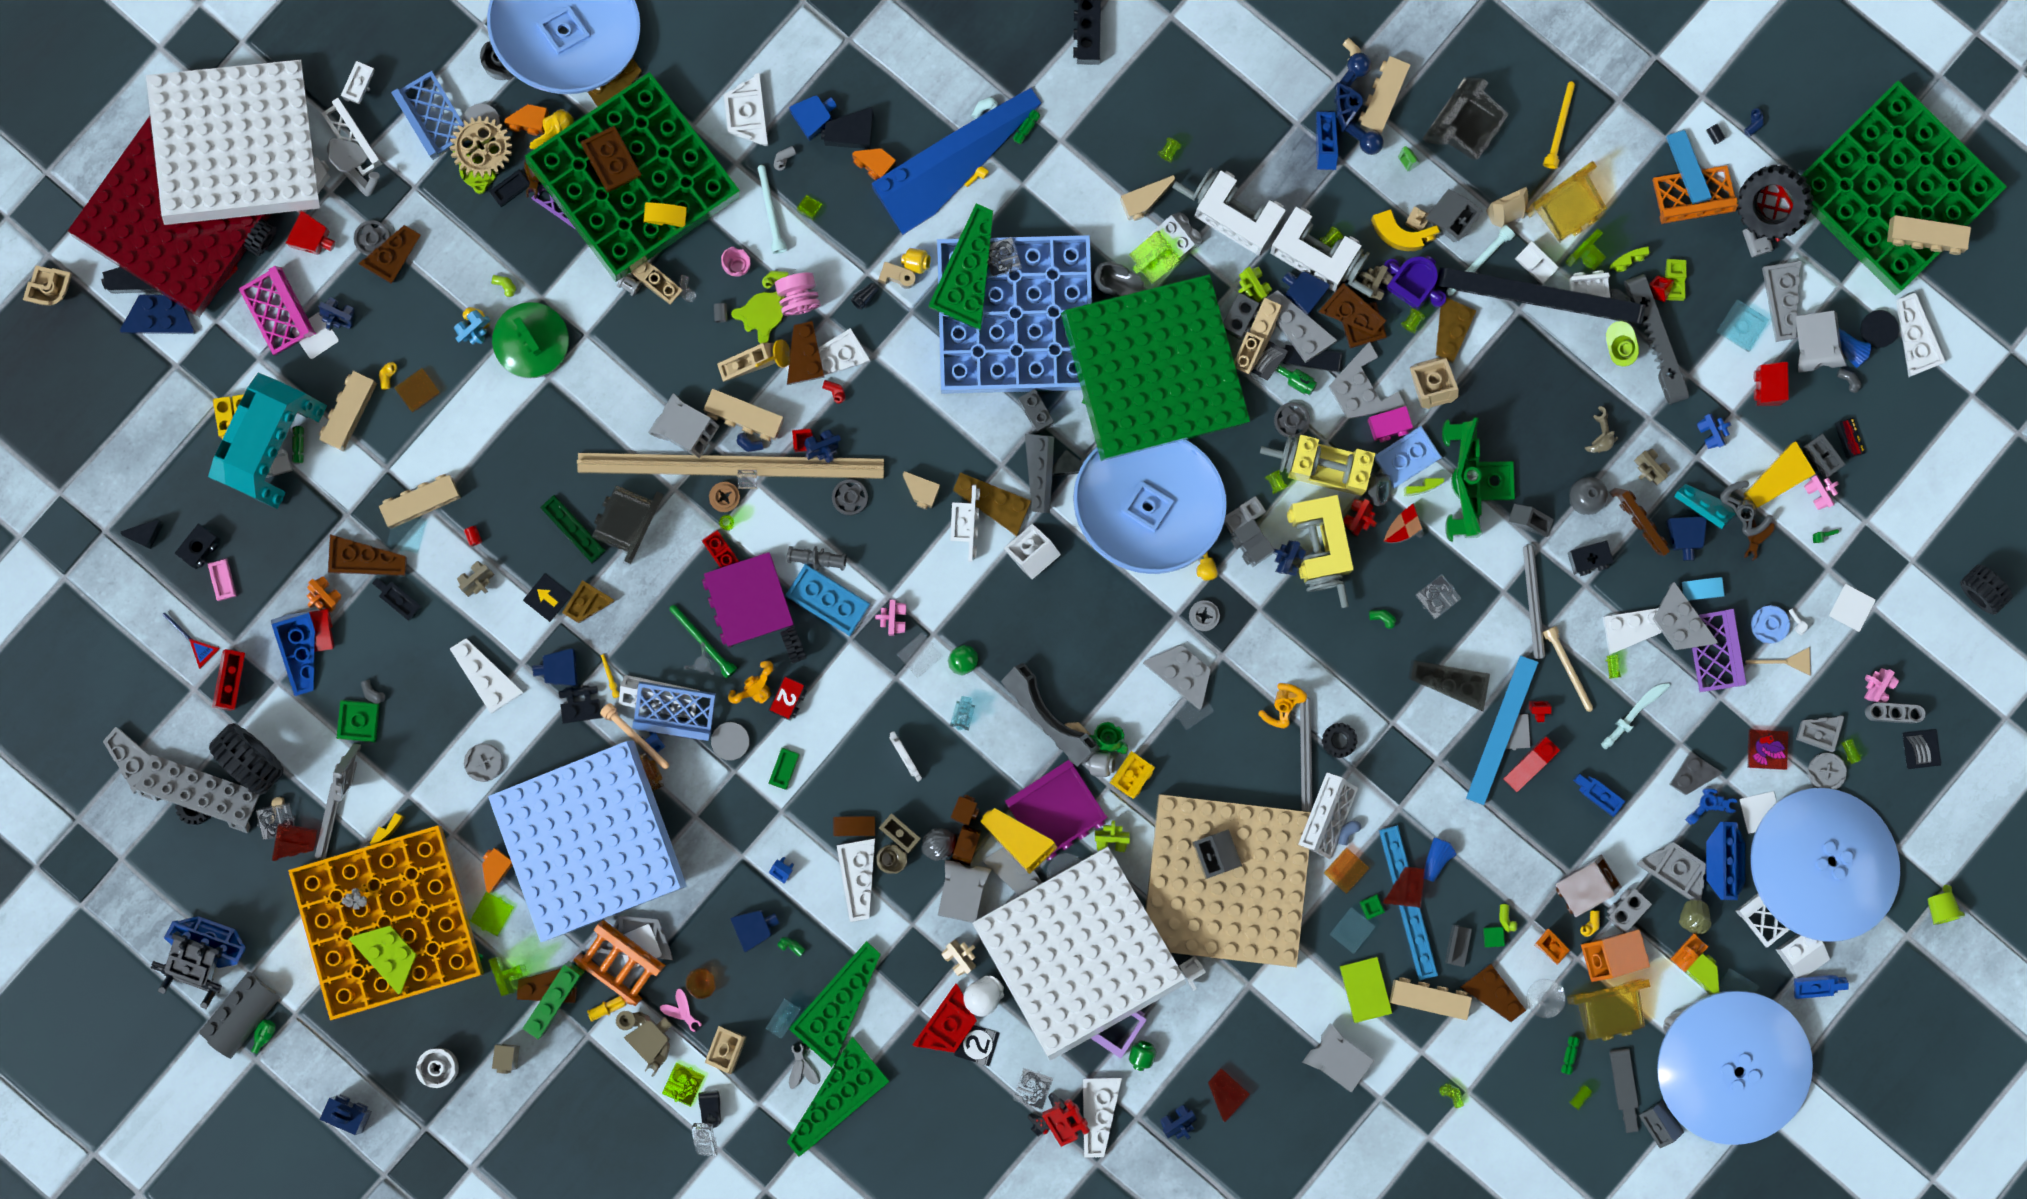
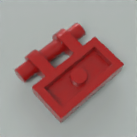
M1071 1099L1064 1102L1067 1106L1065 1110L1060 1105H1057L1042 1112L1043 1119L1061 1147L1077 1140V1131L1081 1130L1084 1135L1090 1132L1087 1120L1082 1118L1079 1113V1107ZM1073 1116L1076 1122L1071 1124L1068 1117Z

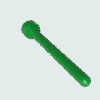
M670 606L672 614L719 664L722 671L721 674L726 679L733 675L738 668L733 663L724 660L677 606Z

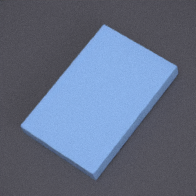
M1422 426L1376 454L1374 460L1384 474L1390 475L1391 486L1394 489L1440 460L1442 456Z

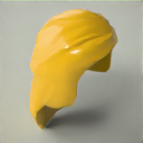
M560 109L553 115L544 118L543 128L545 134L530 142V149L537 148L573 124L574 119L571 114L564 109Z

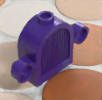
M1426 256V258H1410L1401 267H1399V263L1395 259H1389L1385 262L1384 266L1388 267L1387 271L1391 275H1395L1387 285V290L1415 310L1419 311L1428 297L1431 298V304L1434 307H1442L1446 302V296L1443 292L1434 291L1437 285L1438 274L1435 267L1436 261L1430 256Z

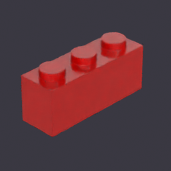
M228 649L222 651L212 708L229 711L235 710L245 657L244 652Z

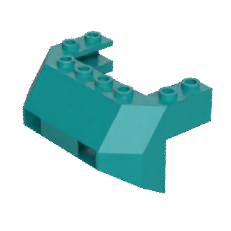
M258 372L247 387L215 453L208 477L278 509L286 492L265 482V478L270 472V468L278 455V451L287 436L296 414L298 413L319 423L327 405L306 393Z

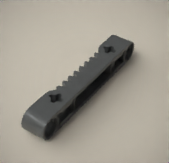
M1642 274L1625 280L1624 285L1630 302L1640 304L1642 301L1647 303L1643 317L1645 322L1641 326L1647 327L1644 334H1650L1646 339L1647 341H1652L1649 348H1655L1652 355L1658 356L1654 362H1660V365L1657 366V369H1661L1658 379L1666 401L1671 405L1688 399L1687 387L1645 275ZM1666 373H1669V374L1672 373L1673 376H1672V377H1670V376L1667 377V376H1666Z

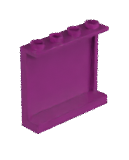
M770 552L704 573L705 579H702L705 591L709 590L711 597H708L711 609L715 608L717 615L714 616L717 627L721 626L723 633L720 634L723 645L727 644V647L731 648L733 645L784 628L794 627Z
M1067 760L1005 800L1017 821L1054 841L1058 848L1046 858L1048 861L1057 855L1056 851L1060 848L1066 850L1072 846V841L1077 837L1081 840L1089 835L1088 830L1094 826L1098 829L1106 824L1104 820L1108 818L1070 760Z

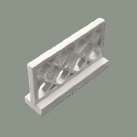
M1326 773L1298 845L1331 859L1340 836L1341 827L1346 821L1358 787L1347 782L1342 777Z
M1757 893L1739 907L1736 912L1767 948L1790 929L1787 927H1777L1778 920L1776 918L1774 927L1764 926L1765 914H1772L1765 912L1766 906ZM1753 913H1761L1760 925L1753 924L1748 917ZM1763 928L1774 929L1773 937L1769 941H1766L1763 937Z

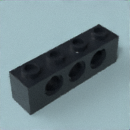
M1074 0V3H1078V10H1074V21L1077 22V28H1074L1073 40H1077V47H1073V58H1077V64L1099 65L1101 0ZM1088 3L1092 6V9L1085 10L1082 6ZM1084 22H1090L1092 24V27L1086 29L1082 26V24ZM1084 40H1088L1092 43V45L1090 47H1084L1082 45V42Z

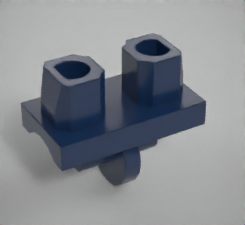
M331 297L325 303L321 302L318 306L320 308L319 316H322V321L327 323L326 329L331 331L333 327L339 329L341 326L351 329L354 308L345 305L343 310L340 311L337 309L339 306L338 301Z
M826 430L821 433L820 438L822 441L819 443L814 436L807 438L804 444L807 449L805 456L808 460L818 457L819 460L825 459L827 463L833 461V455L837 454L838 442L841 441L839 435L834 436L830 430Z
M1289 540L1287 545L1282 544L1279 550L1274 549L1273 554L1277 555L1274 562L1279 563L1275 572L1293 576L1297 575L1299 566L1292 562L1295 557L1303 559L1306 554V550L1300 546V542Z
M1182 1105L1175 1110L1180 1117L1178 1120L1173 1122L1169 1115L1160 1120L1164 1128L1163 1132L1168 1139L1173 1135L1177 1139L1183 1136L1187 1140L1191 1138L1188 1133L1194 1129L1191 1123L1196 1121L1197 1118L1192 1110L1189 1111Z

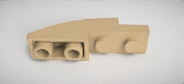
M648 261L630 272L637 280L641 281L642 284L670 305L683 291Z
M1264 298L1252 327L1246 333L1234 360L1236 369L1247 374L1251 373L1277 325L1275 323L1283 307L1282 305Z

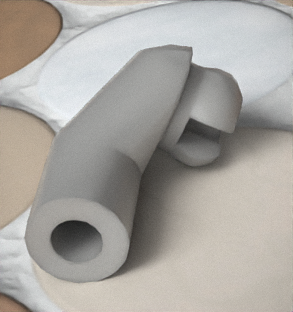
M793 146L776 154L774 160V168L776 170H784L787 158L796 155Z

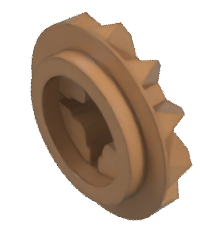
M720 482L712 487L709 501L717 511L727 513L734 510L739 504L740 494L733 484ZM719 491H721L724 494L730 495L728 496L730 502L729 504L724 500H719L721 499V493Z

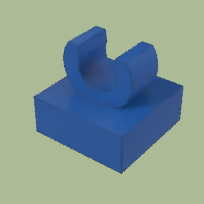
M649 732L651 736L644 739L657 753L665 748V745L656 733Z
M782 857L780 861L778 859L775 861L769 874L785 884L793 871L794 864L791 863L790 866L783 863L785 857Z

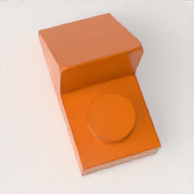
M1547 929L1534 944L1535 947L1543 951L1557 965L1570 951L1550 929Z

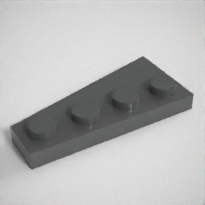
M1025 434L1032 511L1050 513L1054 436Z

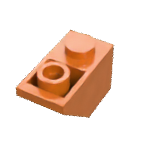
M527 104L505 118L504 123L511 131L520 132V130H525L530 135L538 136L539 133L544 134L545 132L543 119L548 117L549 112L547 108Z
M882 149L854 151L852 154L854 164L861 169L863 167L869 171L868 175L874 180L889 173L896 166V160Z

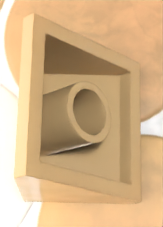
M718 1026L705 1063L728 1074H733L747 1037Z

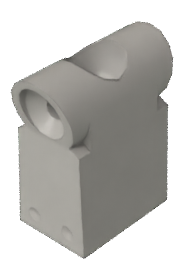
M1835 311L1795 316L1800 349L1799 373L1814 371L1823 365L1831 368L1847 366L1841 350L1838 316Z
M673 393L666 403L662 414L656 419L648 433L659 439L670 441L700 458L718 430L719 425L710 417L685 404Z
M945 859V882L938 916L970 923L975 922L983 887L992 869L981 866L966 868L960 862Z
M1331 1023L1321 1035L1320 1046L1310 1050L1302 1061L1304 1064L1321 1070L1349 1092L1354 1090L1374 1062L1372 1058L1344 1039Z

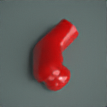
M824 380L822 389L832 392L835 403L840 404L844 402L846 395L842 386Z

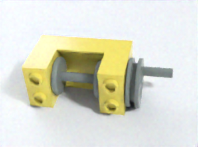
M1288 435L1284 451L1261 446L1260 454L1282 459L1279 471L1283 472L1286 469V473H1288L1287 478L1362 496L1367 490L1375 453L1360 449L1350 452L1318 444L1319 439L1300 435L1299 438L1295 436L1294 440L1291 439L1292 435Z
M1338 495L1292 504L1287 512L1288 522L1298 529L1309 528L1314 554L1304 557V561L1299 568L1300 579H1304L1305 585L1310 586L1306 591L1315 592L1337 587L1341 608L1349 607L1344 581L1339 579L1343 578L1342 575L1350 574L1353 571V565ZM1317 526H1320L1325 552L1321 551Z

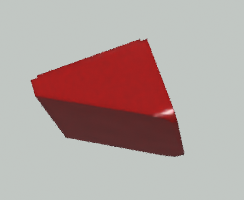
M1656 276L1649 284L1653 298L1665 302L1674 284V280Z

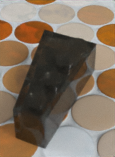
M1411 660L1408 679L1480 711H1484L1490 678L1489 673Z

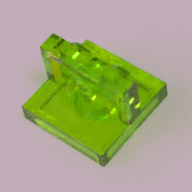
M1597 228L1570 255L1565 263L1571 267L1581 257L1585 266L1595 270L1606 258L1593 245L1603 233Z
M1159 230L1129 254L1136 263L1133 270L1136 274L1143 272L1151 284L1157 282L1182 261Z
M502 957L489 959L501 997L513 994L514 991L510 981L524 977L523 973L527 972L525 964L506 970Z

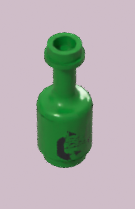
M1279 364L1275 370L1288 378L1287 383L1290 387L1304 395L1308 394L1310 396L1317 386V382L1314 381L1313 377L1299 369L1290 371Z

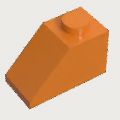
M497 848L489 849L483 857L485 861L482 863L485 887L488 893H493L513 866L511 859Z

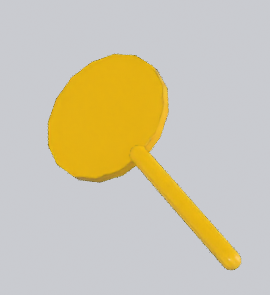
M783 339L777 340L773 346V356L755 364V367L762 366L772 360H775L776 364L781 368L787 367L791 352L787 342Z

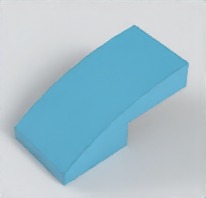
M1722 577L1682 582L1683 594L1688 601L1725 596Z

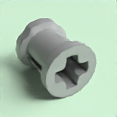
M627 274L618 281L617 287H622L634 297L639 291L642 282H637Z

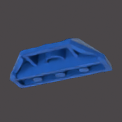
M1720 822L1706 841L1707 882L1721 900H1738L1739 893L1745 883V841L1738 829L1737 822Z
M202 917L172 921L164 936V939L171 945L174 940L172 935L178 931L182 933V936H188L190 940L199 943L205 942L207 946L213 948L222 947L223 954L221 959H218L217 968L237 965L246 949L235 929Z

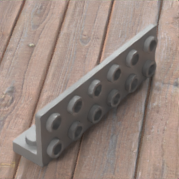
M155 755L150 756L136 787L139 796L156 802L159 798L223 820L228 823L230 828L248 833L251 826L248 821L260 796L244 786Z

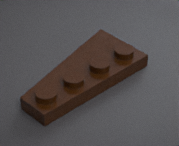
M330 534L328 573L406 576V556Z

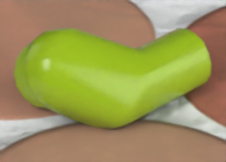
M770 271L762 279L763 287L771 288L777 280L789 276V272Z
M498 275L492 276L491 284L502 286L505 290V296H514L516 287L510 278Z
M1501 904L1499 921L1505 931L1515 932L1517 930V923L1509 919V905Z

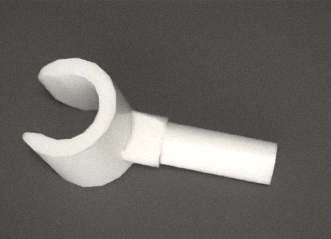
M1792 608L1789 612L1798 624L1794 630L1799 635H1803L1808 629V625L1799 619Z

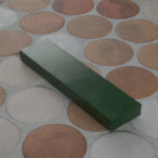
M555 495L540 507L592 564L606 552Z

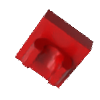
M1529 701V710L1532 714H1535L1536 722H1545V714H1551V705L1548 701Z

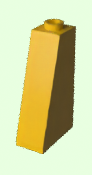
M1796 441L1787 446L1743 494L1744 500L1752 501L1756 509L1816 474Z
M995 808L992 811H987L980 821L1029 874L1058 848L1053 840Z

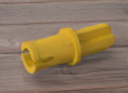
M619 996L608 1002L603 1001L601 1005L587 1010L591 1022L605 1015L610 1016L612 1012L625 1007L626 1002L623 997Z

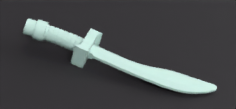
M1661 684L1650 689L1624 720L1620 718L1615 723L1618 727L1609 737L1604 739L1601 743L1604 749L1611 747L1624 731L1630 732L1633 727L1629 724L1637 714L1670 687V684Z

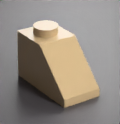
M904 471L903 478L914 502L917 503L916 506L926 510L928 507L932 508L940 485Z

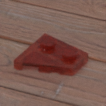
M1405 867L1398 880L1392 886L1391 891L1383 900V904L1421 908L1425 869Z
M1221 1068L1208 1081L1221 1118L1226 1122L1250 1094Z

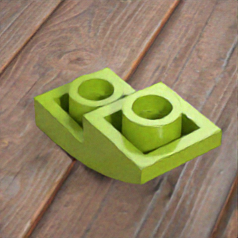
M1649 247L1635 249L1622 255L1609 266V269L1616 270V272L1626 271L1632 264L1631 260L1633 262L1645 260L1644 258L1649 255Z

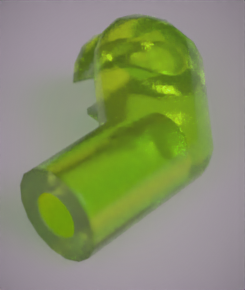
M1445 1084L1439 1088L1442 1096L1447 1095L1452 1098L1455 1108L1464 1106L1460 1090L1457 1087Z

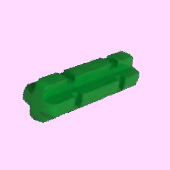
M1032 110L1030 112L1029 118L1025 119L1018 129L1019 132H1016L1013 140L1016 143L1022 144L1025 136L1027 137L1035 122L1040 118V114L1037 111Z
M293 426L292 452L294 455H292V462L300 464L304 462V455H302L304 453V437H302L304 435V428L302 426Z
M1570 1036L1567 1044L1569 1046L1566 1048L1563 1060L1565 1063L1561 1069V1072L1571 1075L1573 1072L1572 1064L1575 1063L1578 1050L1576 1047L1579 1046L1580 1039Z

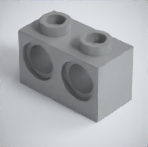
M1635 888L1626 889L1620 895L1621 900L1618 904L1613 903L1607 910L1606 918L1622 933H1626L1652 905ZM1631 897H1635L1638 900V905L1635 908L1629 904ZM1619 911L1625 914V919L1622 922L1616 918Z

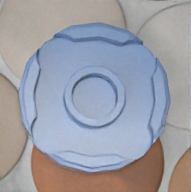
M1765 606L1757 610L1753 615L1751 629L1755 637L1761 642L1768 644L1777 643L1783 640L1789 633L1790 620L1786 612L1780 607Z

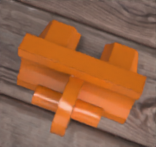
M324 576L317 580L311 579L307 587L310 591L307 595L310 599L308 603L309 608L316 606L321 610L325 607L329 609L330 613L333 612L336 604L341 600V594L335 589L329 594L324 591L329 586V582Z
M1693 933L1670 960L1683 972H1686L1708 946Z

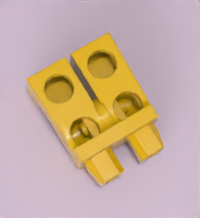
M243 395L213 399L218 436L222 439Z

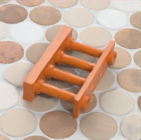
M602 920L593 930L597 933V938L585 955L579 953L573 961L579 968L584 971L586 970L623 997L627 1004L636 1006L643 999L638 993L651 975L657 976L666 965L609 923ZM607 940L613 945V949L599 967L591 959L603 941ZM619 952H623L628 956L629 960L618 976L614 978L606 971ZM635 963H638L644 967L645 971L634 987L629 989L622 982Z

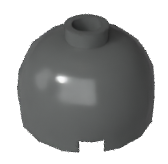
M1594 477L1579 479L1572 485L1569 492L1571 506L1575 511L1583 515L1596 514L1604 508L1608 499L1606 486L1602 481Z

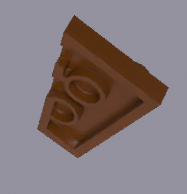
M1344 283L1318 311L1373 335L1386 322L1380 314Z
M813 321L793 326L787 385L825 378Z

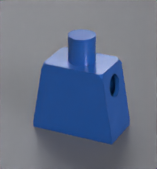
M816 95L790 106L789 110L808 140L811 141L821 132L822 128H825L826 122L832 121L829 112L835 109L837 105L832 97L822 103Z

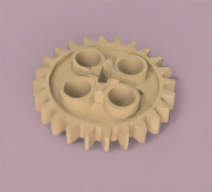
M478 116L477 121H474L471 117V123L469 124L464 120V127L457 126L460 132L453 131L456 139H450L451 143L455 144L450 146V150L455 151L451 154L452 158H457L454 161L455 165L461 164L459 168L461 171L466 168V175L473 172L474 178L477 177L478 173L481 174L482 178H484L485 173L492 177L491 171L499 174L498 167L505 169L503 162L509 163V159L506 156L512 155L511 151L507 150L512 148V144L507 143L511 140V137H505L508 133L507 129L501 131L503 125L499 124L496 126L495 119L490 123L488 117L484 121L481 120L480 116ZM485 130L489 132V135L486 138H481L479 133ZM469 140L473 142V145L470 148H465L463 143ZM481 144L485 149H478V145ZM493 146L500 148L496 154L490 153L489 150ZM477 156L483 158V162L480 164H475L473 160Z

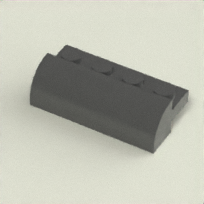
M248 971L200 1030L199 1034L208 1041L207 1043L212 1048L231 1059L280 999V996L269 986L263 984L253 973Z

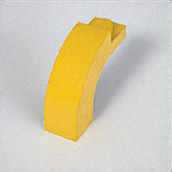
M1391 209L1373 215L1371 218L1378 236L1387 245L1401 251L1421 250L1424 247L1423 241L1425 243L1434 241L1439 234L1437 225L1418 232H1407L1401 229L1395 222Z

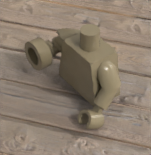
M620 1012L616 1017L617 1027L621 1030H629L638 1026L637 1029L626 1035L624 1039L648 1063L645 1072L649 1068L654 1070L651 1075L654 1077L658 1068L661 1067L668 1057L670 1049L668 1041L670 1038L665 1032L672 1026L671 1022L664 1017L656 1024L648 1015L642 1012Z

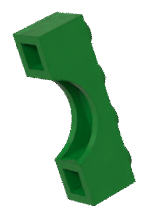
M570 961L565 963L522 1029L538 1040L544 1036L561 1005L576 987L585 971Z

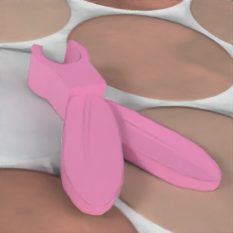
M677 989L676 1001L678 1008L671 1005H662L660 1010L668 1016L684 1020L689 1025L690 1030L696 1032L692 1028V1024L695 1022L699 1026H702V1024L690 1015L687 997L681 989Z

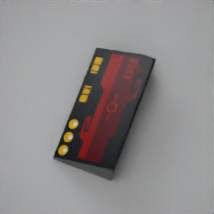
M1854 418L1836 422L1835 426L1846 458L1850 459L1865 454Z

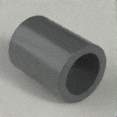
M714 304V322H728L727 304Z

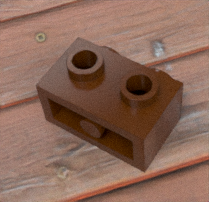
M965 794L964 797L959 796L950 818L969 826L971 819L975 820L979 812V808H976L977 803L974 802L975 798Z

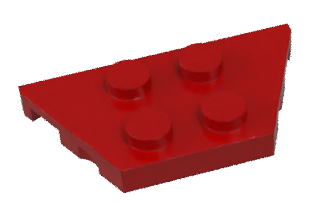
M956 983L912 1044L914 1047L955 1053L977 1020L974 1014L966 1008L964 995Z

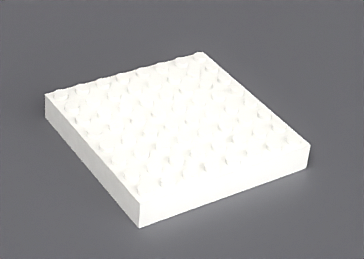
M301 60L146 75L161 214L164 225L320 208Z
M1109 847L1104 848L973 922L976 932L1049 1061L1186 984L1185 977Z

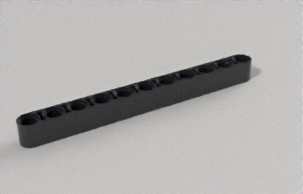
M1440 267L1436 285L1444 289L1451 288L1460 292L1640 325L1643 322L1646 305L1444 267Z

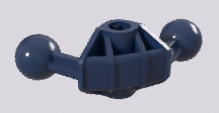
M1355 53L1348 60L1347 73L1335 85L1334 103H1336V117L1341 125V131H1347L1360 141V148L1364 153L1375 155L1384 146L1382 135L1376 131L1366 132L1352 122L1359 113L1363 104V98L1349 87L1357 77L1367 75L1372 66L1368 55Z

